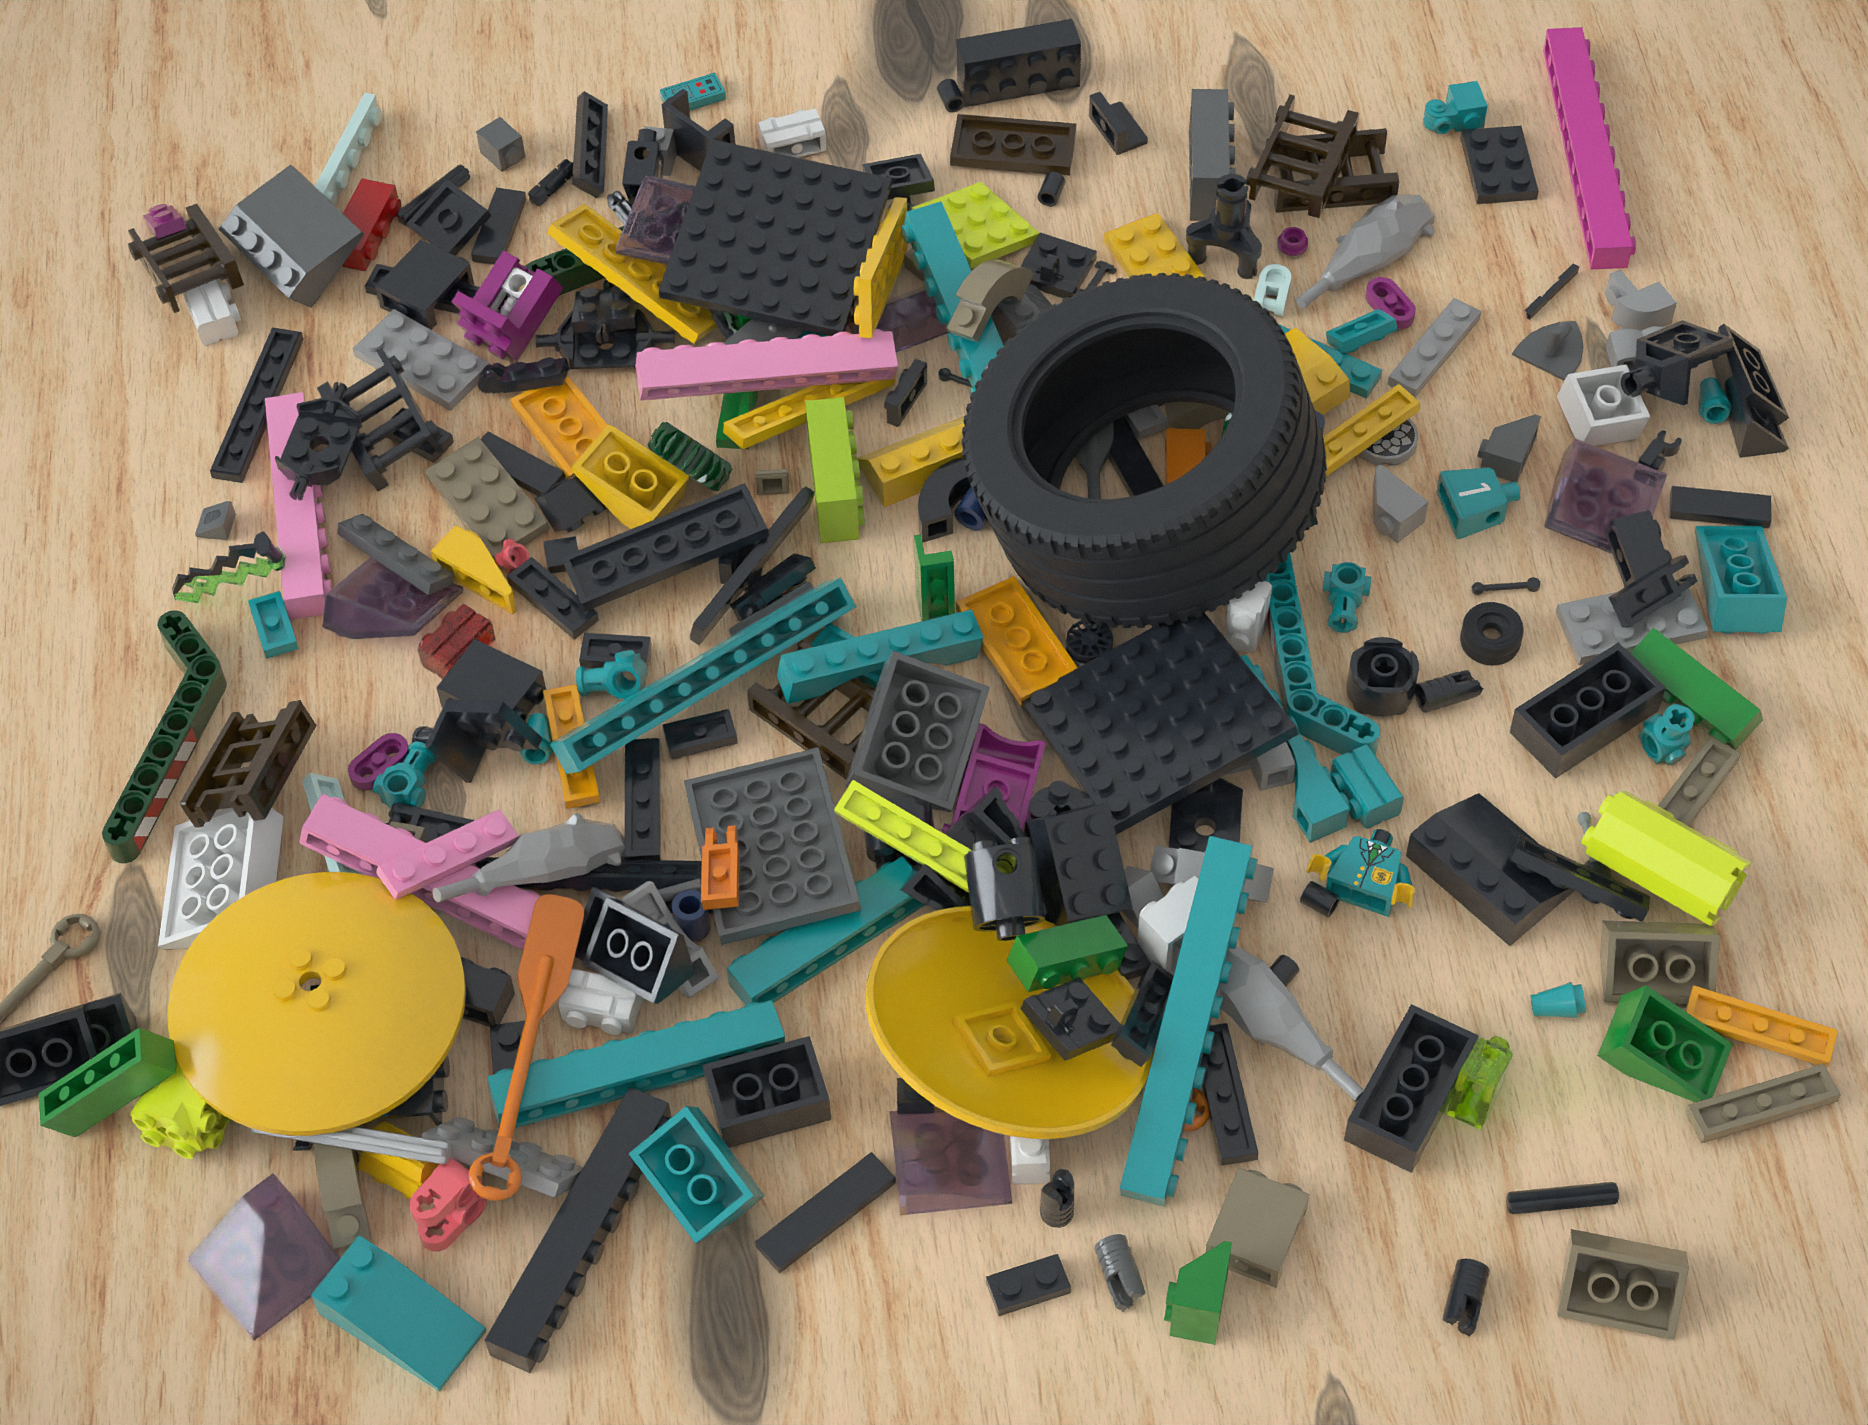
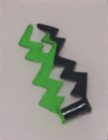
M263 531L256 535L254 543L229 546L228 556L216 555L210 569L189 567L188 575L177 574L172 587L174 599L199 603L203 593L215 596L220 583L243 586L248 574L267 578L272 569L276 572L284 569L286 556L278 546L275 547L272 544L268 535ZM257 552L260 556L267 557V559L256 557V564L240 561L235 573L222 571L223 567L236 568L240 556L255 559ZM197 579L206 580V583H205V582H196V580H197ZM183 585L191 588L194 587L193 593L179 591Z

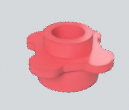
M513 539L505 540L503 542V549L495 555L496 564L506 569L508 574L529 559L527 549L522 544L516 543Z

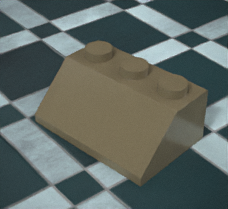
M1602 920L1600 958L1604 1001L1619 1002L1622 995L1645 985L1673 1004L1687 1005L1693 985L1716 992L1719 933L1713 926L1708 924Z
M1571 1229L1564 1261L1558 1317L1674 1340L1689 1270L1687 1252Z

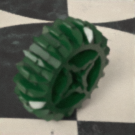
M662 422L658 429H655L652 433V438L648 442V447L651 451L712 491H719L722 485L726 484L733 470L729 462L668 422Z

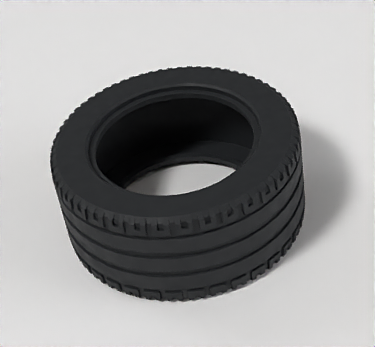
M1149 273L1144 274L1143 277L1133 275L1129 279H1123L1122 277L1116 279L1115 282H1103L1098 287H1095V285L1091 286L1089 290L1076 292L1075 296L1071 298L1066 297L1058 305H1051L1048 311H1042L1037 314L1038 317L1035 320H1029L1026 323V327L1018 329L1015 332L1016 335L1005 342L1006 346L996 352V358L989 361V367L981 373L982 379L976 382V391L971 393V403L967 404L966 407L967 415L964 416L963 420L965 426L962 428L964 465L973 492L1012 567L1025 585L1035 595L1037 594L1043 602H1047L1050 607L1058 608L1065 615L1069 613L1072 618H1082L1087 623L1094 621L1096 625L1100 626L1108 624L1113 628H1116L1118 625H1122L1123 628H1131V626L1145 628L1146 625L1159 627L1161 623L1171 625L1177 620H1181V622L1188 621V617L1195 616L1197 618L1206 611L1211 613L1216 610V607L1220 605L1226 606L1230 604V600L1241 598L1243 596L1242 593L1245 591H1252L1255 588V584L1264 582L1270 572L1274 573L1278 569L1277 566L1288 559L1287 555L1296 550L1297 542L1303 540L1305 537L1304 531L1310 529L1312 525L1311 519L1316 517V507H1319L1321 504L1320 495L1324 493V483L1326 482V451L1321 426L1290 342L1266 308H1262L1258 301H1253L1248 294L1243 295L1241 290L1237 288L1231 289L1230 285L1226 283L1220 285L1214 279L1207 281L1202 276L1194 278L1193 275L1185 274L1180 276L1179 273H1172L1171 275L1158 273L1157 276H1152ZM1195 402L1215 406L1232 414L1227 429L1213 450L1189 472L1163 487L1137 496L1119 499H1091L1060 490L1063 477L1080 449L1104 427L1129 413L1163 403Z

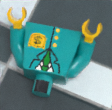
M1374 830L1370 840L1355 836L1348 845H1340L1326 855L1313 854L1310 858L1305 872L1308 874L1309 872L1318 873L1320 875L1319 879L1325 881L1328 874L1326 888L1339 895L1340 901L1387 917L1391 913L1392 905H1395L1396 902L1406 903L1408 908L1413 906L1415 888L1412 885L1408 867L1400 863L1401 852L1390 847L1393 836L1386 830Z

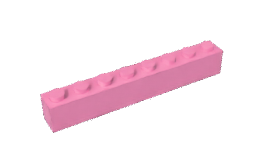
M876 329L872 338L859 337V334H851L850 332H839L833 336L820 337L816 334H810L801 339L789 340L786 337H776L765 342L749 339L743 340L738 344L728 345L722 342H714L704 347L680 345L668 350L651 347L644 349L642 352H637L635 367L640 401L808 387L812 385L894 379L898 364L892 331L883 332L880 329Z
M303 392L265 398L279 551L282 553L280 567L283 599L290 620L329 614L328 600L334 599L331 580H326V574L331 573L328 554H323V548H328L326 529H321L320 523L326 522L323 503H318V498L323 497L322 485L307 486L302 500H298V497L297 500L292 499L289 493L295 481L287 479L278 469L275 461V456L281 458L299 415L296 407L297 403L306 402Z
M323 793L302 826L299 841L300 844L364 875L379 879L380 877L376 873L378 865L425 844V842L414 838L407 830L393 828L381 822L377 816L371 813H362L350 807L344 800L337 797L331 798ZM476 864L465 867L412 892V894L427 905L521 950H524L535 902L541 897L534 891L523 890L517 886L509 885L493 888L486 897L480 896L474 891L441 902L434 900V888L471 878L474 873L480 870Z

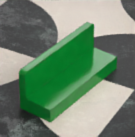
M921 534L914 535L916 597L921 621L955 614L954 559L952 550L925 554Z

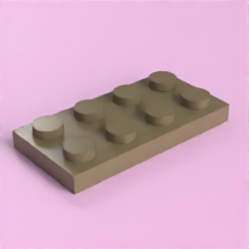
M479 437L424 470L427 479L467 529L479 535L494 561L495 555L503 549V542L505 540L513 539L516 543L524 546L550 529L547 520Z

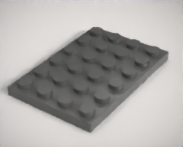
M819 747L684 780L701 859L702 846L705 845L706 828H715L718 838L717 844L727 843L726 832L728 826L736 825L740 850L739 906L713 909L721 945L861 910L838 818L834 812L835 807Z

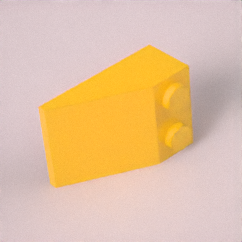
M1296 327L1285 333L1296 356L1315 411L1324 415L1351 398L1349 378L1329 354Z
M610 424L605 427L571 468V471L612 514L630 529L670 514L684 498L690 478L689 475Z

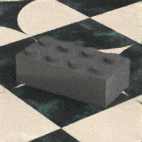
M1192 89L1189 195L1190 220L1203 221L1210 218V214L1216 204L1217 182L1219 178L1227 174H1236V169L1230 168V165L1235 164V146H1229V142L1234 143L1235 124H1229V120H1234V102H1228V89Z

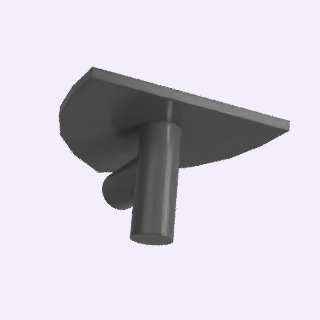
M1576 321L1550 324L1530 333L1519 343L1512 352V355L1565 381L1568 374L1575 373L1581 362L1583 353L1582 334Z

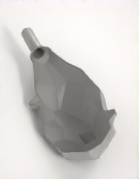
M1393 195L1369 208L1362 218L1353 223L1346 235L1336 238L1339 246L1322 273L1321 280L1296 299L1297 305L1304 309L1325 291L1340 289L1344 283L1364 274L1382 269L1409 253L1422 234L1432 236L1435 233L1432 227L1435 216L1430 206L1420 195Z
M576 813L567 822L520 835L500 858L486 864L474 873L471 878L434 888L433 898L436 902H441L474 891L478 895L486 897L495 887L551 882L584 875L605 863L618 866L621 865L620 857L624 856V837L615 824L583 819L582 815Z
M1238 945L1236 949L1229 948L1226 961L1232 962L1228 983L1220 984L1218 996L1223 997L1221 1010L1228 1014L1253 1040L1259 1041L1262 1045L1268 1044L1279 1048L1317 1070H1323L1357 1102L1364 1089L1332 1059V1048L1326 1046L1307 1021L1292 993L1263 960L1254 957Z

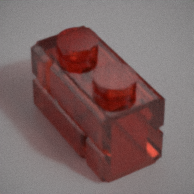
M462 604L455 612H448L444 616L441 625L432 634L427 633L422 637L417 648L421 664L424 668L443 679L474 639L489 646L496 640L493 624L486 617L479 613L477 614L475 610Z

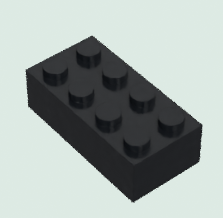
M1073 19L956 39L957 84L965 100V107L1080 87L1081 41Z
M1618 642L1517 707L1514 711L1510 733L1556 779L1658 712L1666 687Z
M1411 1004L1348 1118L1344 1141L1412 1173L1474 1057L1479 1035Z

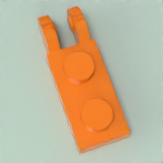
M736 825L727 827V843L717 844L718 838L714 827L706 828L705 845L702 846L701 903L703 910L738 907L740 850Z

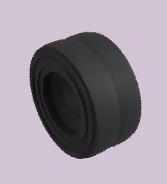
M1497 602L1478 604L1471 608L1464 617L1460 634L1461 646L1472 660L1480 664L1494 666L1507 663L1516 656L1521 647L1524 633L1523 622L1518 613L1505 604ZM1489 628L1499 631L1501 636L1497 639H1490L1483 634V631Z

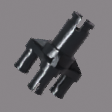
M1227 174L1219 178L1217 182L1216 204L1210 214V218L1191 223L1186 229V241L1188 243V254L1196 265L1203 264L1206 261L1207 245L1222 247L1232 251L1239 257L1238 275L1243 279H1252L1253 276L1257 275V262L1262 253V243L1250 227L1251 203L1247 200L1248 186H1244L1247 184V180L1241 175Z

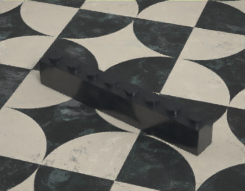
M632 1087L628 1088L485 1338L490 1356L528 1373H531L536 1362L541 1363L549 1350L550 1337L555 1329H561L568 1315L567 1307L573 1296L578 1297L585 1286V1275L591 1264L596 1265L599 1262L604 1251L603 1243L609 1232L614 1233L622 1218L621 1211L627 1201L631 1202L637 1194L639 1188L638 1180L643 1172L629 1153L672 1118L668 1102Z

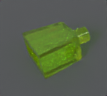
M1494 1036L1489 1040L1484 1038L1477 1040L1459 1072L1447 1115L1480 1130L1482 1129L1504 1084L1513 1056L1510 1045L1505 1039ZM1473 1083L1484 1087L1480 1095L1473 1091Z

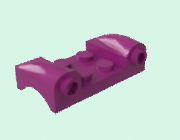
M979 723L968 757L969 761L951 825L944 823L941 832L945 834L963 813L994 786H997L1001 792L1003 801L1010 812L1014 813L1023 831L1046 742L1041 740L1031 742L1010 740L998 735L987 725Z

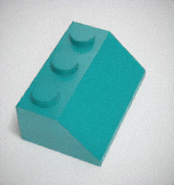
M685 1106L629 1153L695 1244L737 1220L765 1197L764 1193L699 1107Z

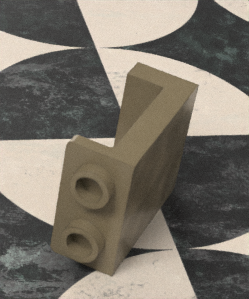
M1238 1168L1206 1244L1205 1253L1223 1241L1232 1242L1228 1270L1276 1288L1282 1274L1284 1261L1302 1216H1305L1310 1194L1303 1192L1300 1187L1294 1184H1281L1270 1180L1259 1171H1246Z

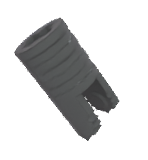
M1116 1234L1098 1241L1094 1246V1250L1117 1309L1124 1312L1133 1305L1134 1301L1132 1298L1137 1300L1146 1293L1126 1236Z

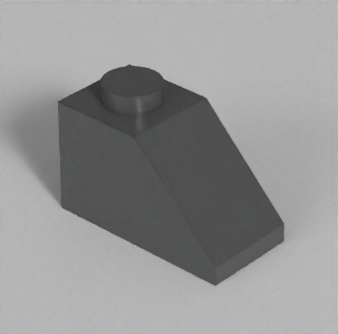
M1534 414L1495 427L1489 440L1483 439L1477 455V457L1482 458L1481 468H1491L1498 478L1518 483L1536 440L1541 416Z

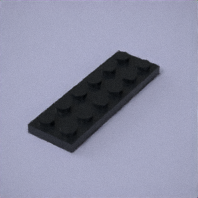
M744 483L561 557L582 608L586 612L769 537L770 534Z

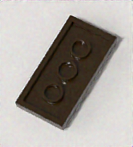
M957 114L950 154V166L1045 174L1057 172L1061 175L1070 176L1077 124Z

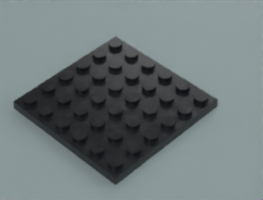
M712 139L658 291L659 298L829 336L845 332L856 296H854V280L856 276H860L861 263L866 262L868 248L872 249L873 237L876 235L892 186V178Z
M1205 612L1197 618L1195 616L1188 617V621L1181 622V620H1177L1171 625L1161 623L1159 627H1152L1060 677L1057 682L1045 689L1035 691L1029 698L1022 701L1024 710L1082 791L1092 799L1094 804L1109 803L1116 835L1299 735L1294 722Z

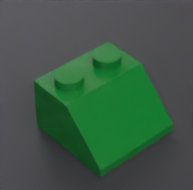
M1223 1241L1181 1267L1177 1283L1169 1282L1164 1321L1171 1322L1170 1336L1215 1345L1228 1276L1232 1242Z

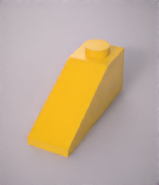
M455 525L431 550L433 561L438 562L441 566L454 574V582L513 615L517 611L513 591L482 539L471 530L466 531Z

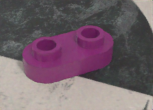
M1377 277L1368 282L1365 298L1374 311L1380 309L1395 318L1397 329L1410 327L1415 319L1416 307L1393 280L1385 277Z
M388 733L378 738L350 762L348 774L352 785L359 790H372L379 774H383L386 768L403 763L409 753L407 740L397 733ZM397 753L395 756L389 757L390 754Z

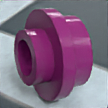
M1289 227L1279 235L1277 246L1286 255L1298 256L1307 250L1308 238L1302 229Z

